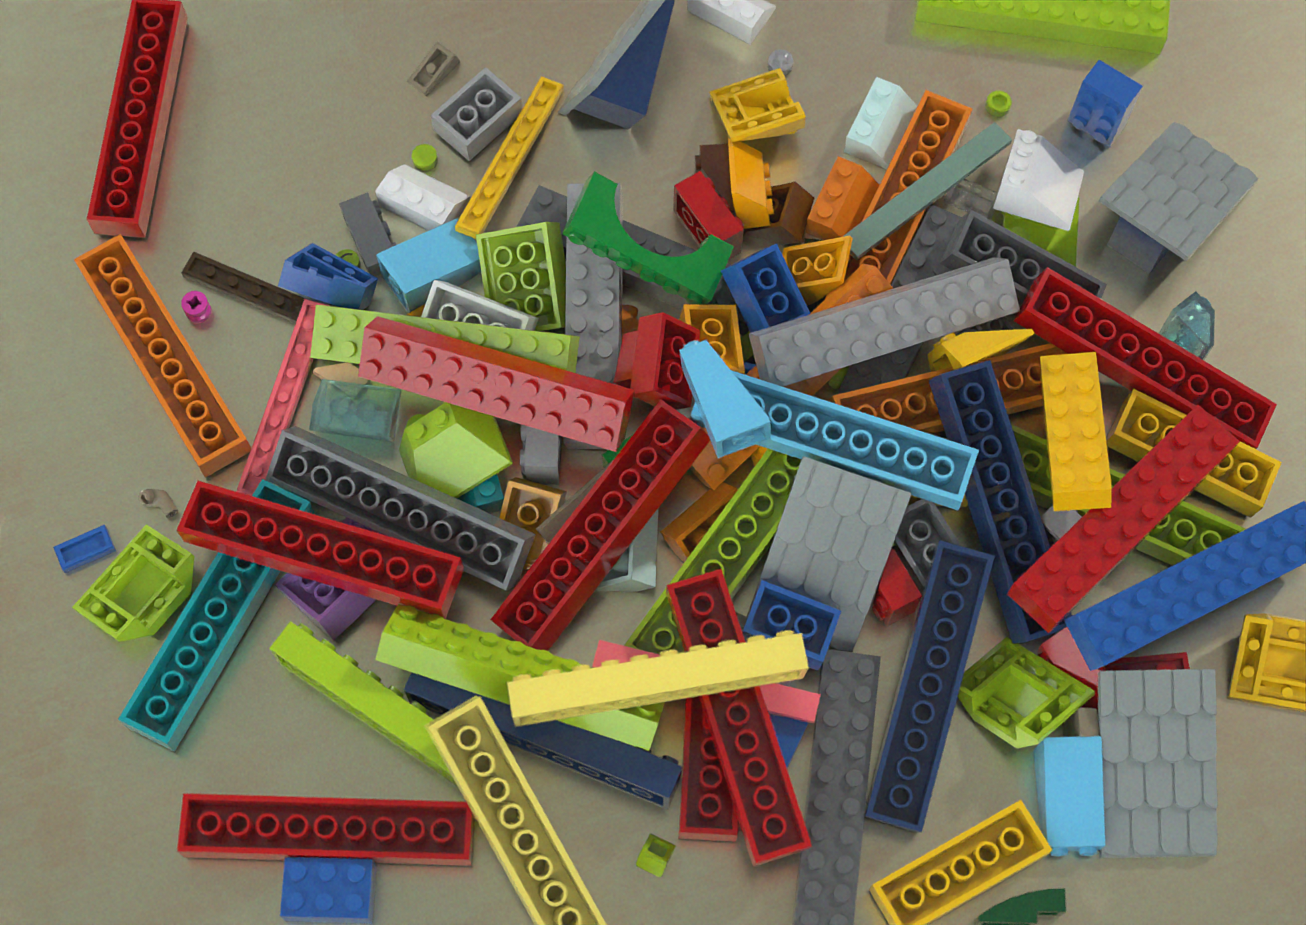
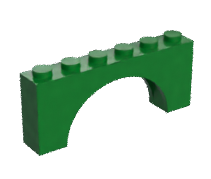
M594 171L586 180L562 234L567 236L572 243L584 245L592 249L595 255L611 259L616 262L618 267L639 274V277L644 281L654 282L662 286L665 292L683 297L688 304H708L713 298L722 276L721 270L725 269L734 246L711 234L702 241L697 251L685 256H663L643 248L627 234L618 219L615 209V192L618 184Z

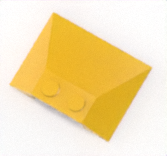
M781 68L709 91L731 142L793 134L797 130L805 128V113L799 102H793L787 80Z
M1032 329L964 332L958 336L954 332L939 339V342L933 344L934 349L927 354L930 371L933 372L949 367L957 370L987 358L1007 354L1031 337L1034 332Z
M1267 613L1245 614L1228 696L1306 710V620Z

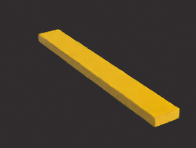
M542 76L540 77L456 223L455 231L475 239L476 234L484 232L564 91L563 84Z

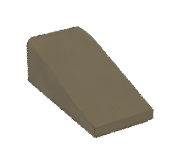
M436 42L407 82L427 96L455 68L460 60L455 54Z
M1093 708L1077 709L1062 723L1063 737L1100 736L1097 710Z

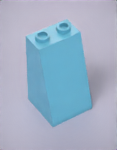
M458 218L376 255L382 278L408 313L426 303L434 280L460 286L481 273L477 242L474 238L455 231Z
M707 340L689 342L683 349L679 350L684 375L717 458L771 439V422L769 417Z
M1101 736L1046 737L1033 750L1040 831L1052 848L1051 856H1066L1068 851H1079V854L1082 856L1096 855L1097 851L1105 846Z

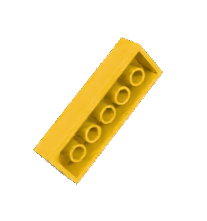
M1096 352L1040 356V376L1053 510L1111 508L1112 486Z
M1133 389L1121 405L1107 436L1106 444L1108 447L1139 462L1186 414ZM1239 442L1231 454L1194 490L1251 518L1263 508L1282 462Z
M1019 800L872 884L869 891L889 925H928L1046 857L1052 851V848L1022 800Z

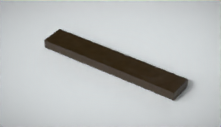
M194 251L181 272L185 278L296 324L304 299H306Z

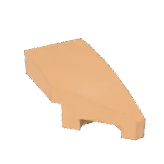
M348 362L317 367L312 371L313 374L329 386L331 384L353 400L368 382V379L358 377L359 369Z

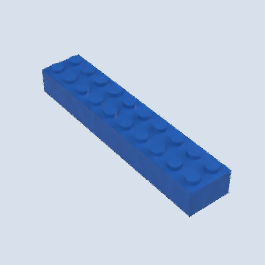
M1305 500L1064 619L1089 670L1092 671L1103 667L1305 564Z

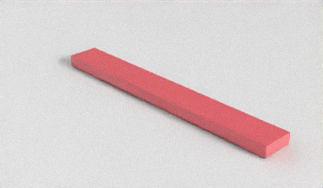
M304 299L236 492L252 496L261 480L266 479L282 430L290 427L313 358H310L316 305H330Z
M599 640L592 668L602 667L601 663L609 660H619L620 664L631 662L630 658L634 656L648 655L650 659L660 657V655ZM776 683L760 686L768 713L814 724L821 694Z

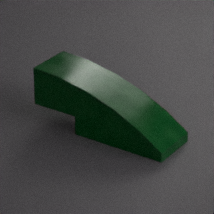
M1065 888L1032 891L1009 898L980 914L974 919V925H1036L1037 916H1062L1066 913Z

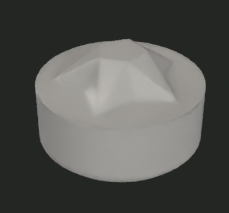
M780 49L770 54L768 59L770 71L781 68L783 74L786 75L792 70L793 57L788 51Z

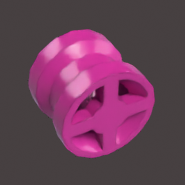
M191 291L183 296L181 306L191 322L202 323L210 317L211 306L202 292Z

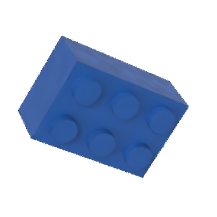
M1098 60L1082 81L1067 121L1072 123L1075 128L1092 135L1098 142L1111 146L1126 126L1143 86L1103 61Z
M777 243L721 270L750 333L810 314Z
M762 580L742 633L745 642H747L748 638L764 635L765 639L776 638V634L783 631H794V634L802 633L808 667L818 671L825 659L841 610Z
M285 857L280 917L285 921L373 924L376 863L373 859Z

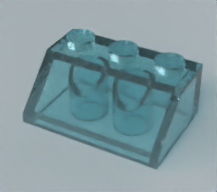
M1195 291L1172 309L1159 334L1205 360L1214 346L1215 310L1205 297H1201Z
M322 379L313 401L309 430L319 433L394 442L401 389Z

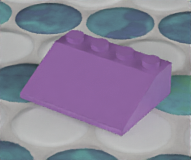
M347 517L341 522L382 534ZM290 573L284 575L275 584L296 607L332 640H335L377 600Z

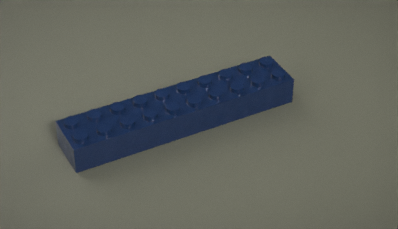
M991 361L946 372L930 379V387L947 440L979 450L965 490V496L983 552L995 556L990 574L1012 643L1028 642L1063 630L1067 627L1064 619L1072 616L1071 612L1048 633L1007 595L1013 584L1050 549V544Z
M941 540L935 546L866 802L865 818L916 833H922L994 555Z
M413 672L405 685L404 692L409 703L412 704L413 701H416L427 711L434 714L443 715L474 696L481 697L505 743L669 810L682 776V766L678 765V760L670 756L663 755L660 758L651 754V749L648 751L636 746L633 747L624 742L558 720L516 727L511 705Z

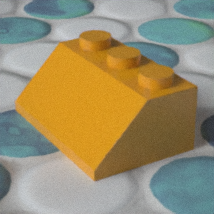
M728 138L731 193L736 216L741 219L744 229L769 226V215L774 214L772 198L768 199V196H772L770 180L766 181V178H771L769 162L764 163L762 152L741 141L731 142V139Z

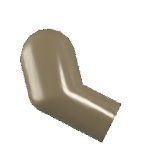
M146 489L139 493L138 499L141 504L160 507L166 518L173 517L178 513V509L166 491Z

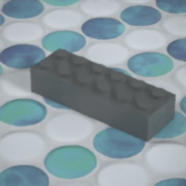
M970 210L959 219L940 262L941 265L955 270L994 257L1008 259L1019 307H1021L1035 278L1047 267L1100 299L1107 286L1106 283L973 210Z

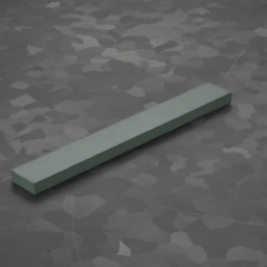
M995 122L845 234L844 236L850 235L853 238L850 254L856 261L1009 146L1012 138Z

